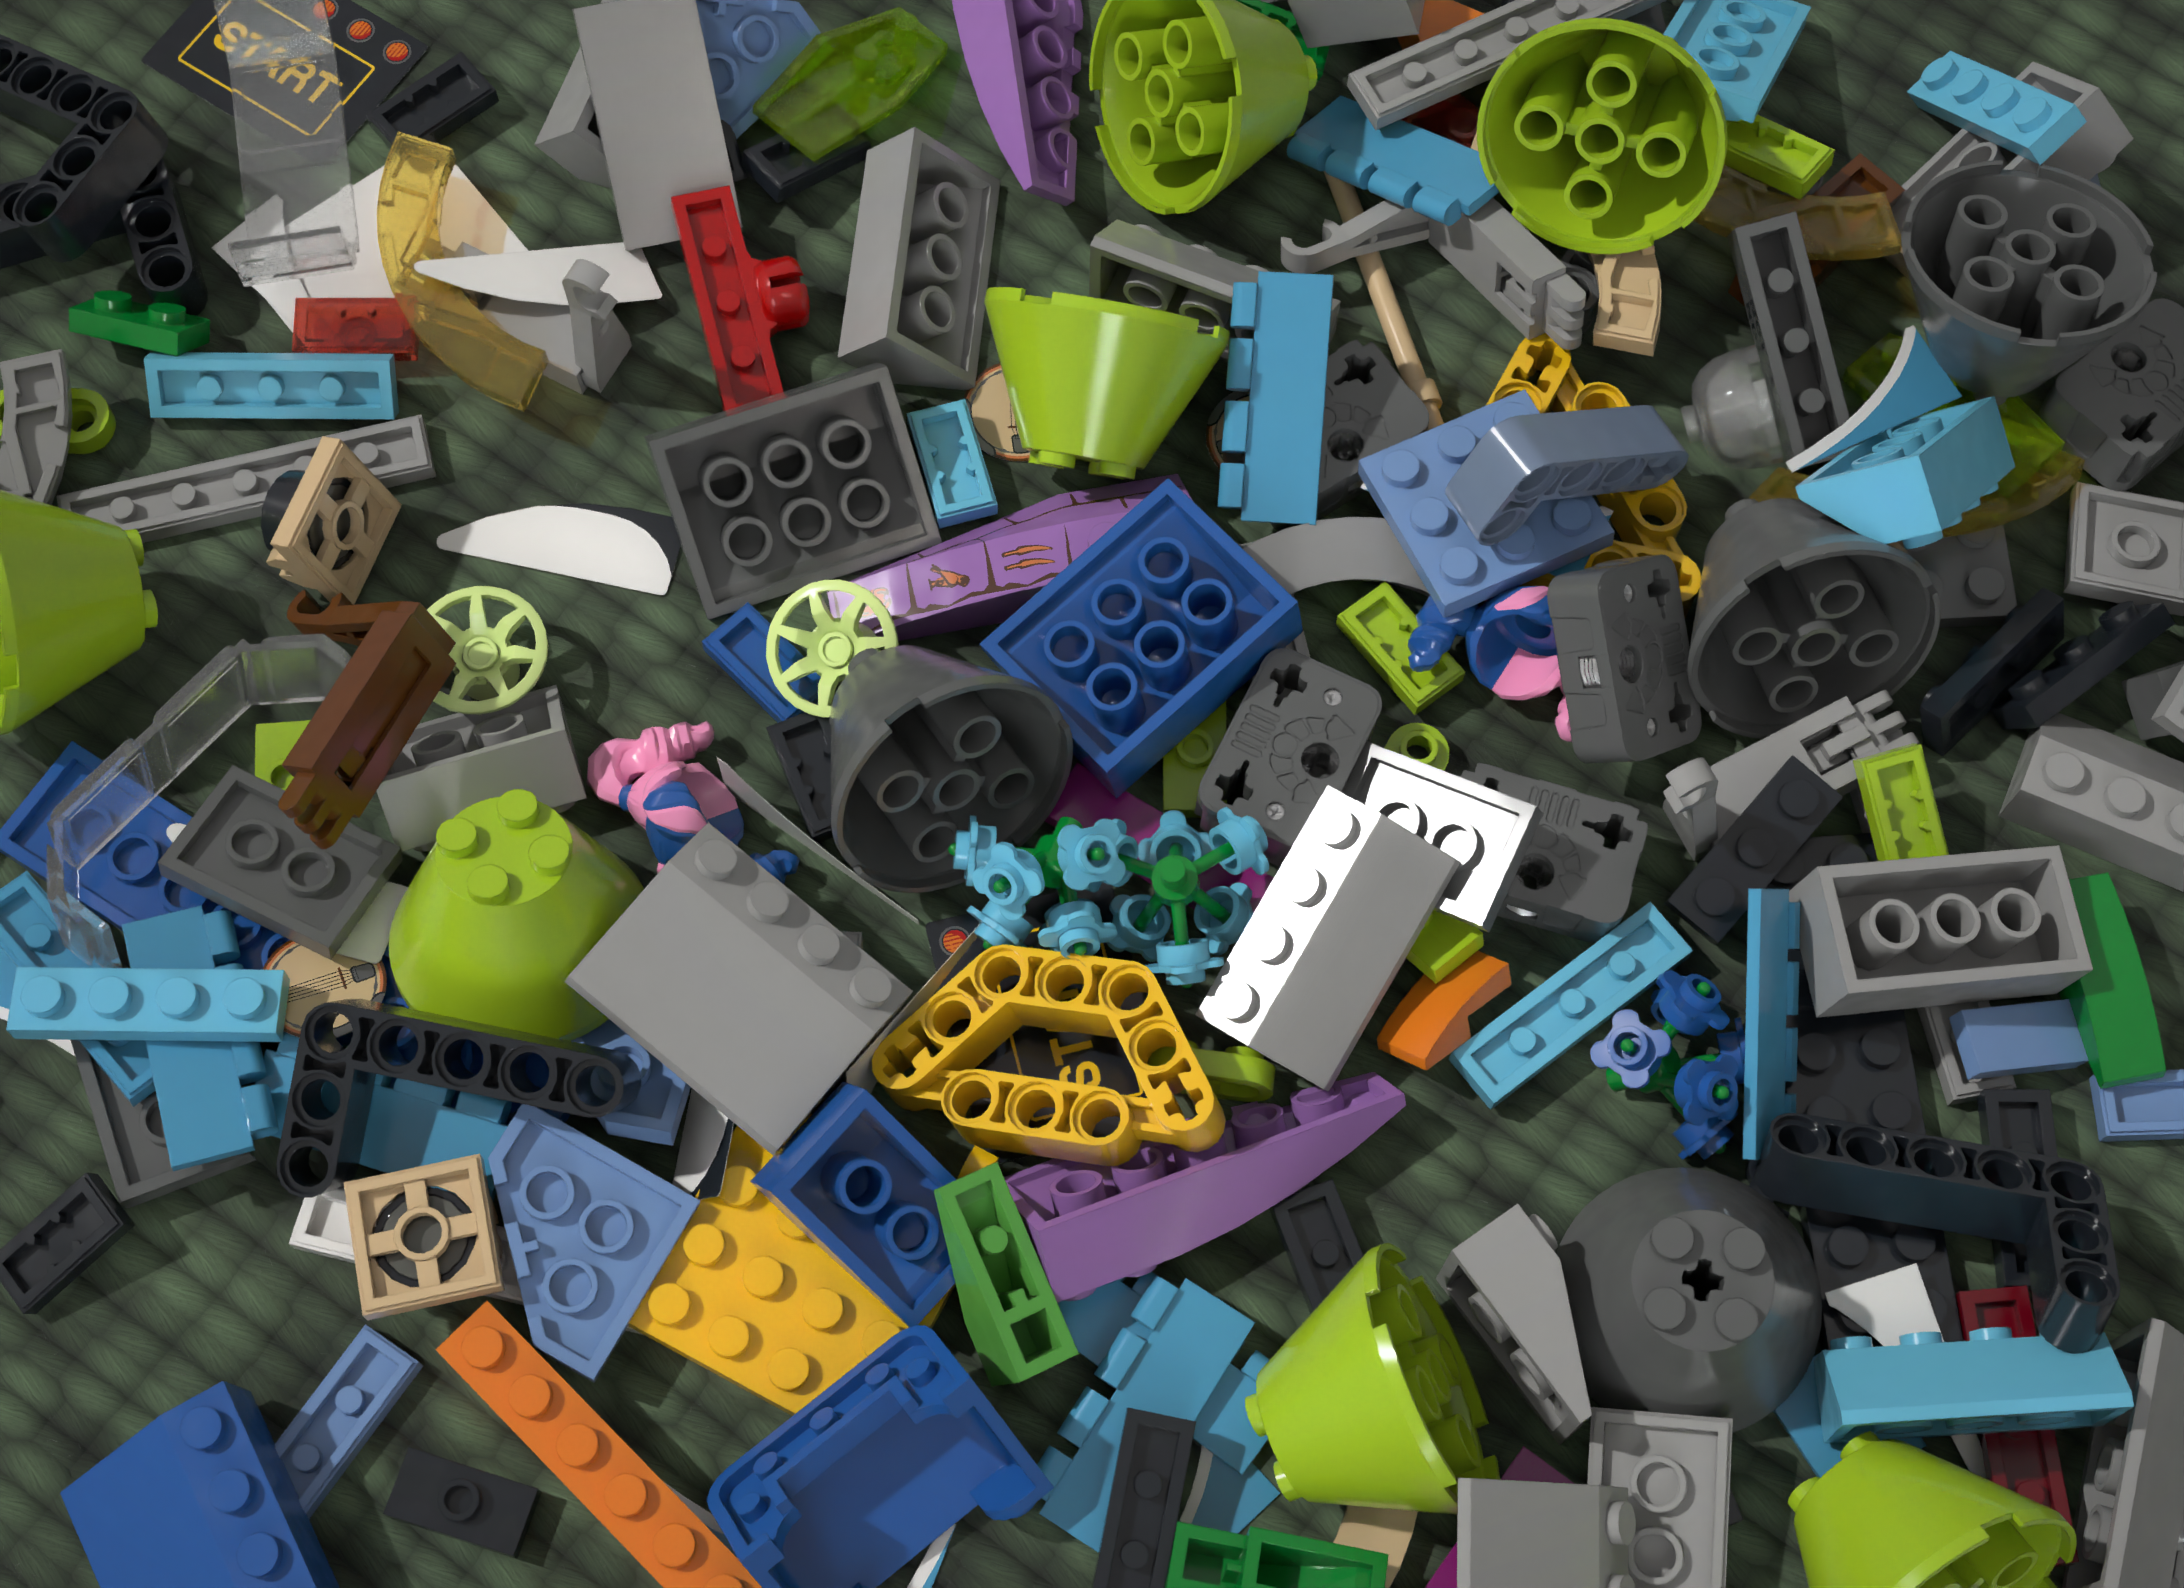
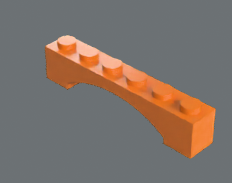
M488 1301L481 1305L435 1349L663 1588H762L739 1559Z

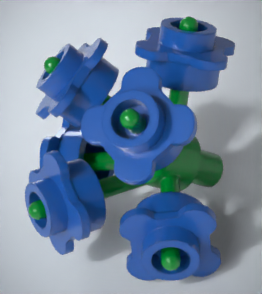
M1667 970L1664 974L1658 976L1656 984L1660 989L1654 990L1651 995L1653 1002L1651 1013L1658 1022L1664 1025L1662 1030H1652L1641 1023L1640 1016L1633 1010H1621L1613 1016V1027L1605 1039L1593 1044L1590 1055L1592 1062L1598 1068H1607L1606 1079L1614 1092L1626 1089H1639L1641 1092L1648 1094L1660 1090L1686 1120L1672 1133L1684 1147L1678 1156L1683 1160L1688 1155L1691 1156L1697 1152L1705 1160L1713 1153H1723L1726 1149L1725 1143L1734 1135L1727 1124L1738 1115L1737 1084L1744 1083L1745 1035L1741 1017L1734 1018L1736 1031L1716 1034L1719 1053L1680 1059L1678 1052L1672 1046V1040L1678 1033L1699 1036L1709 1026L1717 1030H1723L1729 1024L1730 1019L1721 1010L1719 1005L1721 993L1710 980L1698 974L1680 976L1675 971Z

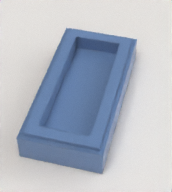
M2069 999L1961 1010L1949 1017L1968 1080L2071 1069L2089 1061Z
M2184 1069L2167 1070L2162 1078L2100 1089L2094 1075L2089 1078L2099 1142L2184 1139Z

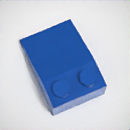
M842 1082L750 1182L793 1224L908 1327L918 1325L955 1284L934 1190L956 1179L866 1089Z

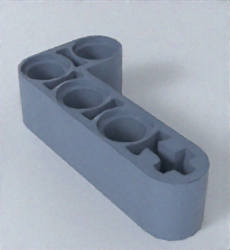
M1650 405L1518 415L1499 422L1482 437L1448 483L1445 495L1481 545L1489 546L1497 544L1515 533L1541 501L1655 488L1675 477L1686 465L1689 455L1654 407Z

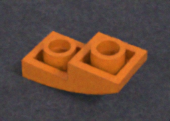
M1477 951L1437 984L1424 974L1410 989L1387 1020L1377 1037L1378 1049L1427 1071L1471 1038L1468 1016L1512 985L1509 963Z

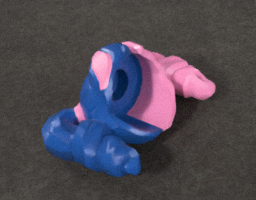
M1517 586L1485 600V603L1480 607L1476 604L1446 618H1443L1433 599L1429 596L1424 606L1416 615L1418 627L1413 630L1408 640V648L1411 652V655L1408 657L1410 668L1415 672L1429 671L1439 663L1442 654L1451 648L1455 637L1462 636L1465 637V648L1470 670L1479 683L1491 689L1501 699L1528 700L1545 696L1557 687H1560L1563 693L1555 635L1547 600L1548 587ZM1563 693L1564 696L1558 704L1557 712L1559 715L1555 718V726L1562 740L1572 742L1565 693Z
M708 721L698 725L680 722L672 725L669 729L663 727L647 728L642 730L639 739L615 738L600 744L588 758V785L599 800L618 806L624 812L631 813L635 821L646 830L652 850L659 862L657 874L708 822L736 846L739 845L743 837L744 820L733 794L724 783L699 762L684 763L686 760L694 759L697 752L705 751L712 743L715 731ZM636 777H640L634 784H631ZM773 850L765 855L758 853L750 855L753 860L782 884L785 883L786 875L796 873L800 860L796 855L786 850Z

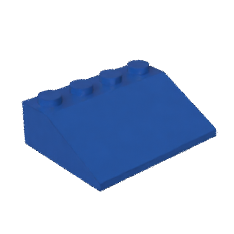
M1167 478L980 643V646L1002 673L1036 685L1054 700L1059 707L1063 719L1070 726L1073 740V755L1117 799L1257 673L1268 653L1275 649L1285 648L1303 632L1298 601L1182 490Z
M221 1381L158 1416L60 1492L100 1588H340L309 1518L301 1507L298 1500L299 1496L282 1459L279 1458L275 1449V1443L251 1391L226 1381Z

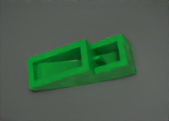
M2107 872L2069 879L2093 970L2058 993L2062 1000L2069 999L2089 1060L2088 1062L2100 1089L2162 1078L2167 1070L2150 989L2137 945L2111 877Z
M1177 1521L1165 1588H1385L1389 1554L1250 1526L1246 1535Z

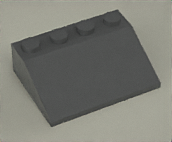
M876 362L644 436L708 620L737 611L747 602L755 605L795 592L813 582L831 580L942 543L888 367L884 364Z

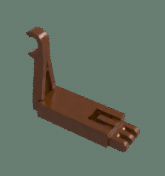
M304 589L292 600L288 607V620L304 637L339 641L359 646L282 763V766L294 778L280 798L278 807L288 818H294L295 825L303 833L310 834V840L319 849H327L333 846L351 818H360L457 664L449 655L456 642L420 602L392 601L353 605L340 592L331 598L330 605L321 612L320 604Z

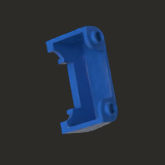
M915 1325L891 1337L730 1465L716 1478L711 1486L707 1503L709 1510L739 1561L762 1588H876L977 1505L993 1520L1004 1521L1018 1518L1029 1512L1036 1502L1051 1491L1054 1486L937 1334L926 1325Z

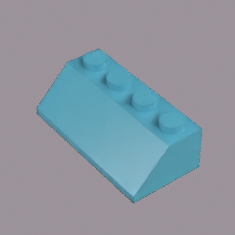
M1995 396L1920 415L1857 443L1840 453L1795 488L1801 501L1856 533L1884 544L1902 540L1905 549H1913L1942 539L1943 529L1960 523L1963 520L1961 516L1963 512L1981 505V496L1999 489L1997 482L2015 468V463Z
M2008 1327L1973 1330L1969 1332L1970 1341L1942 1342L1940 1332L1909 1333L1899 1336L1900 1345L1873 1347L1871 1337L1852 1336L1831 1340V1350H1822L1813 1361L1824 1444L1849 1442L1854 1437L1868 1431L1874 1432L1880 1440L2097 1427L2106 1425L2133 1408L2134 1402L2132 1391L2105 1332L2102 1333L2098 1344L2092 1350L2084 1353H2070L2058 1349L2047 1342L2040 1333V1336L2013 1338L2011 1328Z

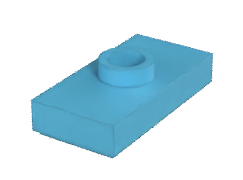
M966 399L907 413V424L938 528L998 514V504Z

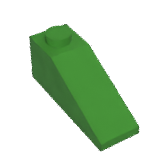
M998 1162L935 1189L934 1195L964 1322L991 1386L1020 1383L1079 1354Z

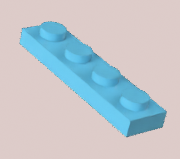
M1952 51L1930 63L1924 69L1921 78L1907 91L1918 108L2039 165L2046 161L2087 122L2075 104Z
M150 352L144 358L151 418L394 420L399 413L394 354L186 352L179 356H173L160 352Z
M1649 902L1451 1053L1449 1061L1491 1110L1653 986L1660 974H1664L1667 970H1674L1687 960L1693 950L1657 908Z
M16 967L6 1030L14 1039L282 1042L290 978L284 970Z

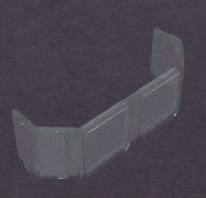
M213 0L230 71L247 240L228 243V249L244 287L354 270L357 263L355 254L360 252L352 176L349 166L339 68L325 0Z
M325 634L275 636L264 639L261 644H249L242 639L235 646H226L156 712L153 723L135 740L130 738L122 743L53 809L50 820L47 822L55 847L53 849L47 844V899L63 945L88 965L92 966L94 963H97L102 968H122L110 926L79 902V870L251 705L323 701L351 659L349 653Z

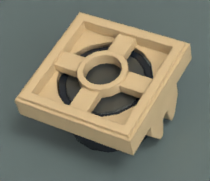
M322 436L306 471L288 470L275 480L267 492L261 516L264 543L267 549L271 551L266 563L269 566L281 569L279 576L283 579L306 588L318 590L330 603L332 597L342 592L355 605L402 504L341 439Z
M481 1154L343 1182L362 1315L367 1321L505 1291L500 1263L503 1245L496 1227L499 1221L493 1200L489 1194L485 1163Z

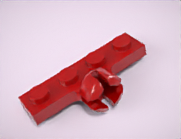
M730 185L672 196L671 208L723 411L782 393L783 388L770 338L777 332L804 327L809 321L810 300L807 286L801 283L800 276L804 274L799 263L790 256L763 261L751 258L746 250Z

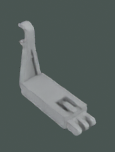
M1491 198L1471 216L1461 213L1462 217L1451 226L1415 212L1413 208L1408 209L1389 200H1384L1340 226L1331 220L1325 219L1322 226V242L1311 247H1297L1293 244L1292 238L1281 237V262L1283 266L1291 272L1304 274L1318 272L1352 257L1428 239V242L1528 340L1546 333L1563 349H1576L1582 343L1581 327L1584 321V311L1582 309L1585 306L1586 292L1566 273V266L1494 198Z
M428 241L422 250V254L428 260L489 255L463 241L456 251L434 241ZM420 259L414 261L409 268V272L416 279L425 283V286L404 277L396 287L397 292L401 296L426 308L429 318L582 395L587 387L601 393L632 346L629 334L612 310L618 301L610 293L600 290L610 274L600 266L584 259H577L562 280L569 305L517 301L463 289L415 271L414 264L418 261H423ZM463 291L466 292L462 300H460L459 297Z
M1882 690L1853 706L1848 697L1845 696L1712 766H1709L1705 758L1701 757L1688 761L1666 774L1665 776L1671 786L1663 791L1666 797L1663 802V810L1693 861L1695 862L1703 858L1792 755L1843 796L1859 788L1853 760L1912 743L1920 744L1913 732L1907 733L1891 742L1888 741L1886 736L1896 732L1907 723L1900 711L1893 712L1878 721L1873 717V715L1883 711L1893 703V699L1888 691ZM1851 749L1856 758L1846 763L1847 757L1844 751Z

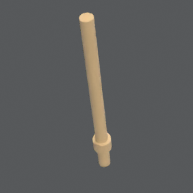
M1324 171L1343 224L1363 213L1364 210L1354 185L1330 176ZM1379 251L1356 256L1400 377L1410 390L1416 393L1429 412L1427 431L1444 424L1439 411L1443 404L1435 381L1426 377Z

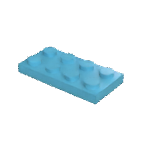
M1684 0L1663 35L1673 38L1707 73L1721 100L1726 120H1744L1753 123L1804 29L1811 7L1792 0Z

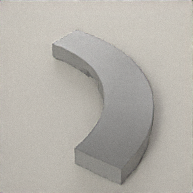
M62 349L0 362L4 390V417L0 439L2 442L0 449V490L52 505L62 480L70 446L72 425L71 381L66 353Z
M1343 517L1317 520L1316 525L1305 523L1289 527L1242 547L1289 594L1328 582L1363 580L1379 583L1386 581L1388 584L1410 589L1427 597L1430 596L1385 518Z

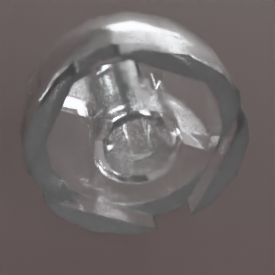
M1756 344L1732 350L1708 362L1699 370L1692 383V405L1681 407L1689 443L1701 440L1709 458L1723 467L1745 470L1784 462L1765 378L1762 376L1760 363H1756L1760 362Z

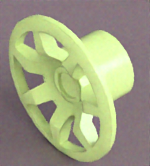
M840 579L810 583L797 590L784 601L770 624L766 641V659L770 675L777 689L794 707L811 715L830 718L831 704L836 687L849 674L848 665L851 659L865 649L874 648L881 651L884 648L888 649L898 646L896 627L888 609L868 589L856 583ZM842 591L855 596V599L843 612L841 618H834L821 593ZM809 598L812 617L817 625L813 632L784 626L793 610ZM866 604L878 617L884 637H877L868 626L859 623ZM781 636L807 648V656L795 662L785 672L782 671L778 656ZM816 672L820 676L818 704L802 698L789 683Z
M473 586L449 593L427 609L456 642L449 653L450 657L457 663L453 668L455 674L454 682L449 695L441 691L438 692L433 700L436 704L450 711L462 714L481 715L492 713L513 705L536 685L547 662V632L538 613L522 597L502 588ZM483 599L503 601L515 607L516 610L504 616L495 628H491L487 625ZM471 600L469 611L470 628L462 631L452 622L439 617L453 605ZM525 619L530 622L535 632V650L511 645L509 641ZM532 663L525 677L517 684L520 676L519 664ZM467 694L479 701H466L462 699Z

